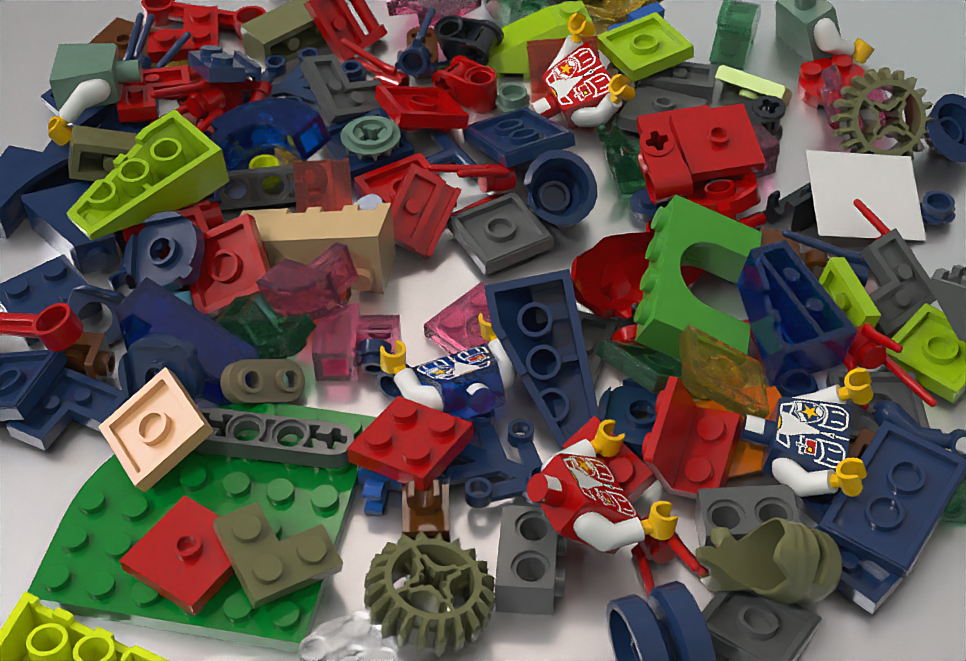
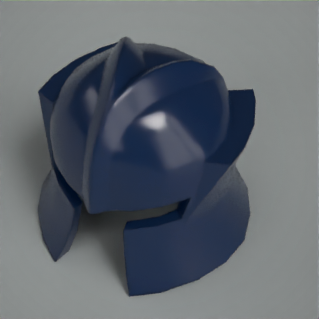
M560 149L548 150L540 154L530 164L525 175L523 185L527 189L528 201L526 206L542 221L555 224L561 231L578 224L589 215L595 206L598 194L594 174L583 158L573 152Z

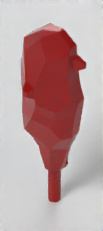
M757 212L736 221L753 229H758L766 225L767 219L762 212ZM652 220L646 223V232L604 237L593 248L575 258L571 267V279L576 303L604 320L616 316L623 319L632 317V313L636 311L643 299L644 291L640 290V282L649 266V260L645 258V254L655 233V230L651 229ZM680 266L682 278L688 289L692 288L705 270L694 266Z

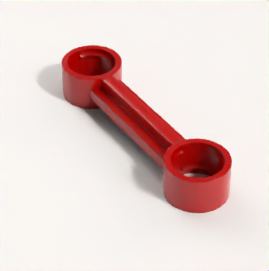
M175 0L141 1L145 21L149 14H153L155 18L152 26L154 27L168 26L175 21L183 22L184 9L198 6L175 2ZM259 6L242 7L236 12L218 9L220 28L236 31L238 39L243 41L240 25L267 12Z
M66 303L50 305L39 314L0 312V336L39 338L45 347L52 352L62 351L73 345L80 338L84 329L83 323Z

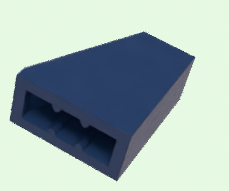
M84 180L21 195L31 229L60 255L65 254L80 273L84 275L119 266L121 259L114 233L91 241L68 219L66 214L95 181Z

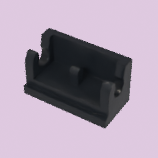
M809 182L780 200L779 190L771 193L767 199L766 210L762 211L766 216L767 222L778 230L783 231L787 229L793 232H800L816 222L811 183Z

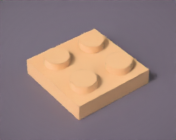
M166 367L98 426L134 486L143 492L148 491L214 432L178 377Z

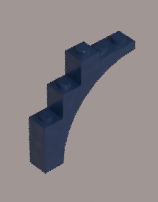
M116 103L99 128L138 134L153 120L148 119L142 123L120 122ZM206 130L203 134L213 141L211 131ZM51 140L43 152L9 145L0 156V238L8 239L21 223L28 218L21 195L84 181L69 178L68 155L70 141L63 146H59Z

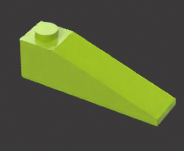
M582 0L566 1L562 4L547 6L502 27L504 39L500 45L495 46L490 54L491 59L487 65L496 71L497 79L503 77L505 73L523 74V79H535V74H544L560 52L567 36L573 35L568 30L569 18L574 13H580L586 16V21L592 22ZM595 33L589 38H583V44L588 42L599 58Z
M173 109L143 128L135 137L136 144L126 155L121 153L113 161V170L104 179L96 180L66 213L68 219L92 241L144 222L154 214L175 211L197 203L230 181L222 149L178 111Z

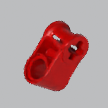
M458 55L451 60L450 66L444 70L436 71L431 76L432 87L443 88L459 105L468 108L474 113L485 114L497 108L495 100L498 97L497 73L491 67L481 65L465 56Z
M651 126L645 129L639 141L641 150L638 155V165L645 179L651 202L657 205L671 201L675 194L681 197L692 195V177L687 164L683 161L672 132L662 126Z

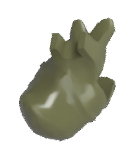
M778 517L769 519L755 527L740 540H735L727 527L712 528L710 531L711 542L716 548L702 546L695 549L696 560L709 569L708 573L701 575L699 578L709 592L755 591L766 599L783 605L794 603L802 606H811L833 593L842 577L843 559L839 547L833 538L827 533L808 527L801 522Z

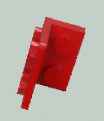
M670 376L665 390H661L658 394L655 406L657 417L652 432H648L644 438L642 456L644 462L668 494L696 500L698 489L725 488L738 445L743 418L738 413L697 407L681 379Z

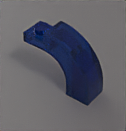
M267 98L245 103L227 111L210 123L215 133L209 139L222 149L227 171H230L249 155L271 148L286 150L301 161L306 162L332 140L319 112L305 103L287 98Z

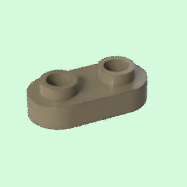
M244 359L229 364L223 370L220 385L225 397L237 405H255L265 402L282 404L296 400L302 394L305 378L299 365L289 359ZM246 374L251 378V387H248L245 382ZM284 374H285V375L287 376V378H288V382H289V385H288V386H286L285 383H284V380H283Z

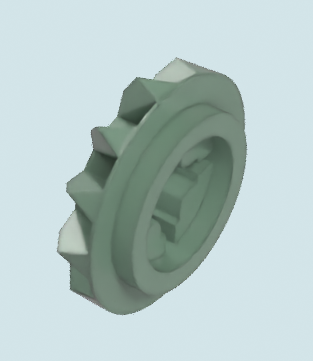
M364 116L354 119L341 132V144L345 147L347 155H357L359 160L372 157L376 161L379 155L390 156L391 150L399 148L401 138L400 129L397 124L382 116Z

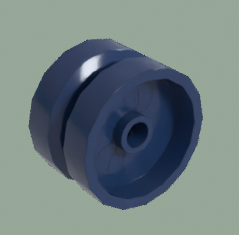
M673 581L654 587L649 591L647 602L634 593L611 600L607 604L606 620L608 634L616 661H716L711 636L703 614L694 596L685 584Z

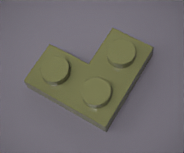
M258 501L213 520V530L253 609L342 570L344 563L322 523L278 541Z

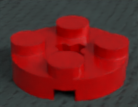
M847 54L833 55L832 58L804 62L800 67L797 86L798 96L805 104L817 109L818 104L830 107L829 113H840V110L835 108L833 103L835 100L844 99L840 93L841 88L844 86L852 87L851 78L858 75L863 77L865 70L854 64L852 57Z
M753 173L693 182V194L683 197L735 221L737 220V214L761 202L759 185Z

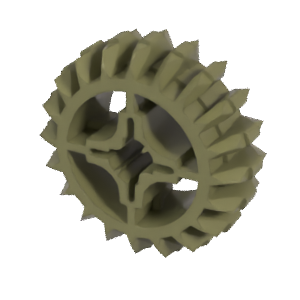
M888 67L880 68L878 72L870 69L864 71L863 77L858 75L851 78L852 87L844 86L840 90L844 99L835 100L833 103L835 108L840 110V114L832 115L830 118L832 122H839L840 129L834 130L832 135L834 137L843 136L844 139L838 149L843 151L851 148L850 153L909 156L913 161V152H922L925 149L920 139L929 138L927 129H925L926 122L935 120L931 116H926L925 111L930 109L933 103L923 102L921 99L927 90L924 88L914 90L917 78L909 77L904 80V71L896 70L891 74ZM874 89H882L892 94L889 99L883 100L882 103L877 100L871 101L866 97ZM903 109L905 113V122L902 117ZM882 112L885 115L884 119L879 118V114ZM858 116L861 117L863 122L861 130L859 127ZM880 120H886L884 126L880 124ZM883 136L894 138L898 141L887 150H881L872 145L875 140H879Z
M421 530L415 540L402 534L397 544L387 542L382 549V553L375 554V557L372 559L369 573H366L364 581L365 594L363 601L365 609L370 610L369 618L371 625H382L380 630L382 639L396 636L399 650L405 645L411 644L415 646L418 656L424 652L425 648H432L439 658L445 651L446 646L455 653H458L463 648L464 642L473 644L478 638L480 631H484L491 618L490 612H493L496 602L495 593L493 592L495 587L494 577L487 574V561L476 560L475 548L462 550L459 538L452 543L443 541L441 531L434 539H428ZM405 577L407 581L404 582V586L395 589L393 584ZM463 596L465 604L455 609L453 606L455 598Z

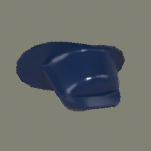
M953 93L947 94L935 103L928 115L935 120L926 122L925 129H927L929 138L924 140L929 146L928 151L930 153H937L957 163H966V98Z

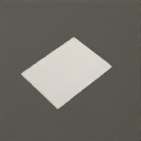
M805 150L819 236L880 237L879 231L854 206L853 201L859 199L890 231L896 228L904 240L926 241L911 157Z

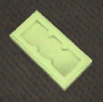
M724 65L719 66L715 76L721 83L740 89L739 95L749 100L771 95L782 99L785 105L788 106L793 95L784 85Z

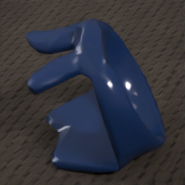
M89 284L75 287L66 304L69 305L77 317L81 309L89 303L97 302L106 305L113 317L111 326L104 334L108 345L117 342L126 331L130 320L132 306L129 298L121 292Z

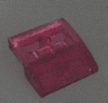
M391 0L386 4L389 16L417 14L421 27L431 7L436 10L430 26H434L444 16L458 15L462 17L482 6V1Z

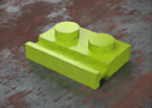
M830 257L815 287L818 293L815 297H810L809 302L818 300L836 330L835 335L840 342L855 327L870 323L875 328L881 314L845 257Z

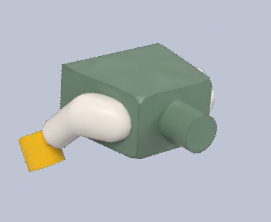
M777 0L774 4L776 11V35L806 62L822 58H832L833 55L847 54L859 63L864 64L875 50L860 38H857L854 43L841 38L836 10L827 0Z
M114 43L59 44L49 82L60 117L54 116L49 120V138L59 146L65 145L70 141L72 128L68 124L75 123L85 109L114 104L120 101L124 83L143 81L141 61L139 59L121 61L118 46Z

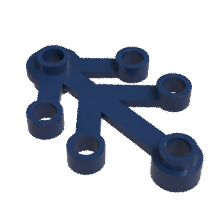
M307 47L299 51V63L280 84L273 85L270 97L265 98L262 111L268 109L281 113L288 119H296L304 114L303 102L318 106L322 110L300 68L304 57L319 56V51L316 48ZM281 55L267 57L265 59L266 70L261 74V80L272 84L277 77L283 76L287 72L285 58ZM347 60L341 64L349 82L367 81L366 69L360 61ZM246 94L241 110L242 114L246 113L251 97L249 94ZM285 96L283 100L277 99V97Z
M485 403L473 405L469 409L468 421L473 423L474 431L478 435L482 448L468 443L456 457L469 463L452 467L449 464L441 473L444 476L438 477L436 480H440L442 484H449V487L450 485L466 482L465 502L473 508H484L491 502L523 496L532 505L541 506L539 503L531 501L527 495L529 480L533 475L541 472L543 465L533 443V424L526 419H515L508 425L507 441L512 447L517 448L523 464L521 465L506 457L494 428V408ZM500 475L509 480L491 484L486 478ZM482 491V492H484V493H483V494H474V493H472V492Z

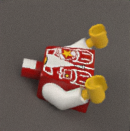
M574 13L568 20V30L573 35L567 36L560 52L542 76L548 95L531 105L535 112L548 119L560 114L569 129L602 127L614 114L622 110L624 107L622 100L631 101L634 99L635 89L628 86L631 79L622 74H616L611 78L589 43L583 44V38H589L595 33V26L592 22L586 21L585 15Z
M609 419L600 423L594 440L589 442L587 439H583L549 457L543 463L541 472L533 475L529 480L527 495L531 501L541 505L554 530L561 536L614 555L621 547L644 541V535L646 534L659 540L670 539L676 530L679 517H670L672 510L670 502L657 501L652 504L649 518L642 520L605 461L596 457L597 453L606 457L615 456L623 443L625 433L617 437L610 436L616 422Z

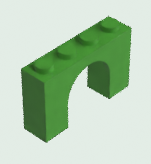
M675 194L665 208L662 206L658 208L651 222V229L655 230V233L645 254V258L649 260V266L640 282V290L644 291L643 299L634 314V322L638 323L635 341L727 379L747 358L751 325L715 310L696 298L686 286L681 275L680 266L698 267L735 284H739L759 262L762 232Z

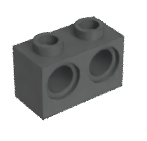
M787 484L698 489L694 520L699 547L712 546L716 548L711 542L710 536L711 529L715 527H727L735 540H740L755 527L775 517L800 522L793 489Z
M502 505L495 577L496 612L553 615L554 597H564L565 567L556 566L557 556H566L567 538L554 530L542 507ZM532 578L536 579L537 581L528 582L525 581V579Z

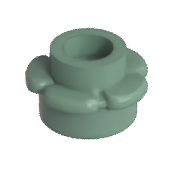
M507 83L499 88V95L495 100V104L500 107L501 111L507 113L523 107L528 108L530 96L527 94L526 87L522 84Z

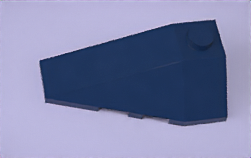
M570 269L485 285L484 290L492 329L560 449H564L562 445L594 415L600 420Z

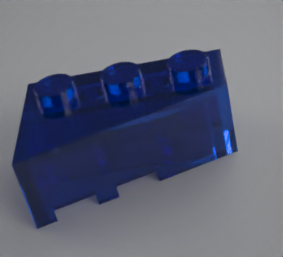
M786 240L751 249L737 286L770 387L841 365L858 330Z
M148 277L114 309L127 351L130 345L151 333H165L175 336L179 340L187 339L191 341L197 348V358L204 372L205 386L203 399L218 406L234 404L225 397L221 389L220 379L223 370L233 362L244 359H259L257 349ZM161 369L154 372L155 376L161 371ZM246 374L245 382L248 387H251V378Z

